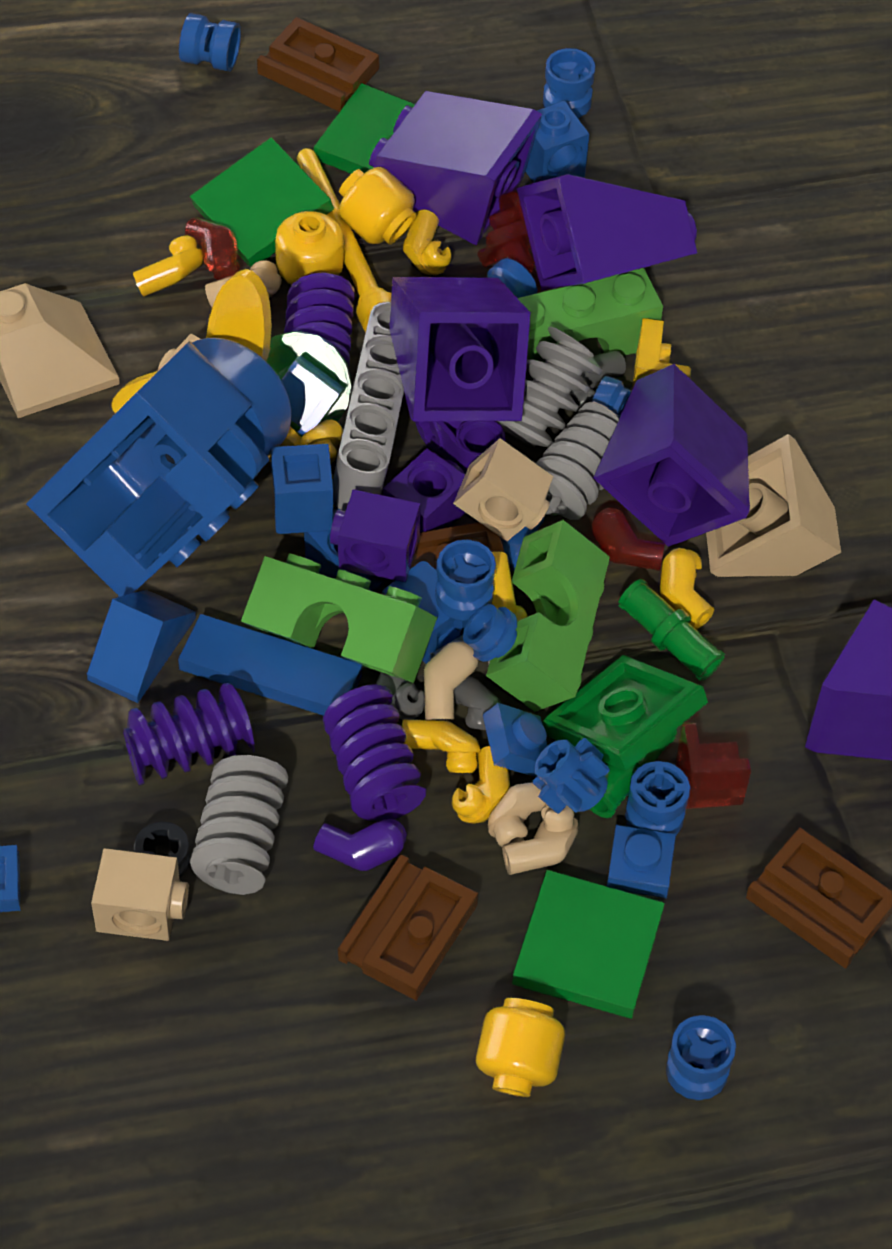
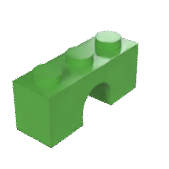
M644 268L584 284L566 286L518 298L531 313L527 361L529 359L545 362L536 350L540 341L557 344L548 332L550 326L566 333L578 342L588 338H597L604 353L614 350L619 351L623 356L636 353L642 318L661 321L663 305ZM526 371L525 379L531 380V376Z
M564 520L523 537L512 583L528 595L537 613L517 621L515 643L505 655L490 660L486 674L488 678L534 712L576 697L582 680L581 673L588 644L593 636V624L599 600L604 591V579L610 559L606 553Z
M289 553L286 563L264 557L241 622L265 633L314 649L323 625L333 616L345 613L349 631L341 656L364 667L414 683L437 620L436 616L419 608L422 600L421 597L392 586L388 587L386 595L368 590L371 584L370 580L343 570H338L335 579L319 574L321 564Z

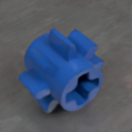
M586 738L580 740L575 747L567 739L551 743L540 753L534 766L537 777L533 780V784L541 790L538 797L557 814L566 805L575 813L591 809L602 799L608 785L605 775L610 771V768L601 761L603 754Z

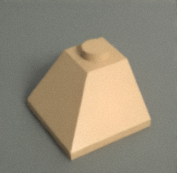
M26 283L0 291V382L18 418L120 384L119 377L81 302Z
M789 434L748 456L750 510L747 518L706 533L710 572L717 577L797 576L841 553L835 507L798 443Z

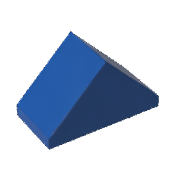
M148 590L112 599L87 672L88 681L139 703L196 619V612Z

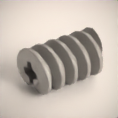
M551 326L548 328V332L557 344L540 341L536 350L545 362L528 359L526 364V371L533 381L525 379L522 421H496L505 432L531 447L536 445L549 447L554 443L545 431L547 427L564 430L567 426L557 413L558 410L561 408L576 412L579 408L569 395L571 390L588 393L591 389L582 378V373L588 372L600 375L603 371L594 360L592 352L566 333Z
M595 401L585 403L578 410V414L568 422L566 429L555 438V443H552L544 452L543 457L535 463L554 476L545 498L550 502L546 515H560L570 520L580 519L587 512V505H591L598 498L599 490L604 489L593 477L619 421L616 414L606 406Z
M238 755L222 759L214 766L210 779L211 785L208 788L205 799L207 805L203 808L200 820L202 826L198 829L195 840L196 847L193 849L190 860L193 872L203 882L216 889L240 895L255 893L263 888L265 878L262 871L268 868L270 861L267 850L272 848L275 839L271 830L275 829L278 825L280 816L276 810L282 806L284 795L281 789L286 787L289 778L286 769L277 762L264 757Z

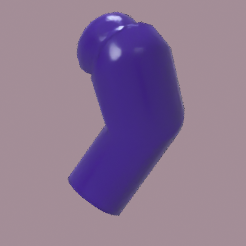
M384 819L381 822H376L353 835L325 823L316 836L313 850L356 870L367 871L400 854L406 842L407 834L403 825L394 819Z

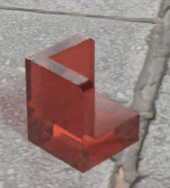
M696 722L683 723L676 760L678 768L688 777L690 784L686 808L743 805L751 767L749 759H740L737 742L699 744Z

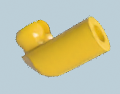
M490 746L480 749L481 752L477 753L480 781L475 785L467 784L466 792H463L458 787L452 796V807L457 812L458 817L464 822L472 824L485 822L510 789L509 771L506 768L494 765Z

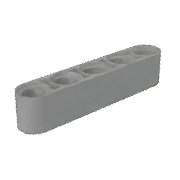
M391 302L375 305L370 312L332 479L333 504L342 511H346L353 489L378 495L382 494L404 393L389 330Z

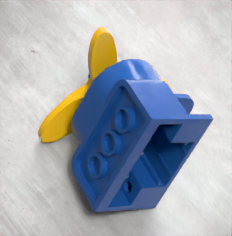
M252 270L238 271L221 287L211 310L206 338L192 343L189 341L159 371L137 377L128 382L113 398L111 406L115 414L26 503L119 597L132 594L168 561L176 568L180 566L200 546L201 543L195 538L197 535L205 542L208 541L230 519L228 515L230 512L227 508L231 506L236 510L259 487L253 479L268 461L271 462L272 447L300 445L301 436L290 426L291 406L286 389L279 376L266 362L270 352L272 327L270 301L267 288L261 278Z

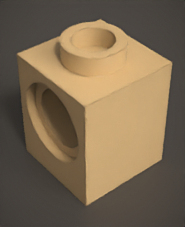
M498 439L469 465L453 504L508 541L525 526L528 529H533L545 516L550 502L545 498L554 476L502 439Z
M104 848L91 902L96 932L169 941L173 920H183L185 917L189 894V884L187 882H180L177 858Z

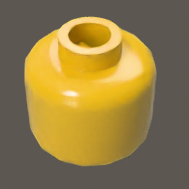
M375 167L365 173L358 169L344 181L339 189V193L343 196L339 207L341 219L369 244H380L384 241L388 244L396 242L409 229L416 218V212L412 210L415 204L414 194L383 167Z
M304 211L291 215L281 223L277 229L275 247L276 265L283 279L292 285L301 277L313 273H330L339 276L343 269L344 236L339 224L332 217L320 212Z
M506 998L502 1007L493 1008L486 1014L476 1054V1064L483 1073L494 1078L492 1087L494 1090L514 1096L530 1097L532 1086L543 1087L555 1081L565 1040V1029L557 1019L553 1018L554 1009L552 1007L526 999Z

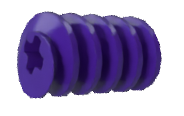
M313 273L301 277L292 284L288 291L286 324L284 328V333L297 330L318 334L337 347L348 363V367L350 366V354L348 352L351 350L350 335L352 333L351 319L353 317L352 303L354 301V288L351 283L341 276L330 273Z
M230 683L221 685L219 703H217L207 689L199 690L197 693L196 709L193 708L185 696H177L174 700L172 716L164 704L161 702L153 703L151 706L150 722L146 720L139 709H130L128 712L127 728H123L129 759L139 786L145 784L146 766L149 765L153 766L161 779L168 778L170 759L175 758L186 773L191 771L192 753L195 752L200 754L207 766L214 765L216 746L221 745L228 757L237 756L238 740L244 739L251 751L255 752L249 716L242 698Z
M378 684L366 685L348 691L338 697L327 708L323 716L324 729L330 736V746L336 755L338 770L343 775L344 788L350 795L352 811L358 817L369 821L397 819L414 810L426 797V788L416 785L420 781L421 773L419 768L414 764H410L413 761V751L407 744H403L406 741V732L402 726L397 724L399 722L398 710L393 705H390L392 703L391 690L386 686Z

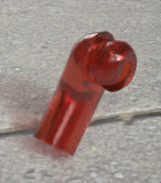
M198 217L192 218L186 223L185 235L193 237L197 244L202 246L205 266L207 270L213 273L215 279L221 280L233 276L240 271V264L236 260L238 254L237 241L234 233L228 227Z
M607 507L594 517L592 522L593 535L604 553L610 557L609 560L611 562L660 571L665 543L637 539L624 513L620 509Z

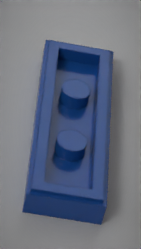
M203 614L199 615L178 658L179 670L222 684L230 683L235 688L323 716L327 708L338 697L350 690L356 689L362 677V665Z

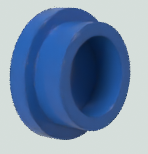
M488 604L479 608L470 617L463 631V640L473 648V656L479 661L486 662L505 655L512 648L517 637V617L506 607L497 608L492 604Z

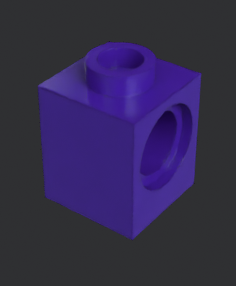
M426 449L383 488V496L420 503V533L449 528L466 513L453 504L465 473L456 463L450 460H443L429 449Z
M353 489L346 511H336L331 527L330 543L338 545L339 569L406 582L420 537V503Z

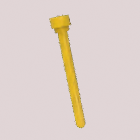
M309 148L302 149L297 155L300 168L331 199L334 210L327 215L339 224L344 236V263L360 296L356 314L366 333L372 308L379 303L391 302L392 293L378 287L351 227L341 219L339 201L316 153Z

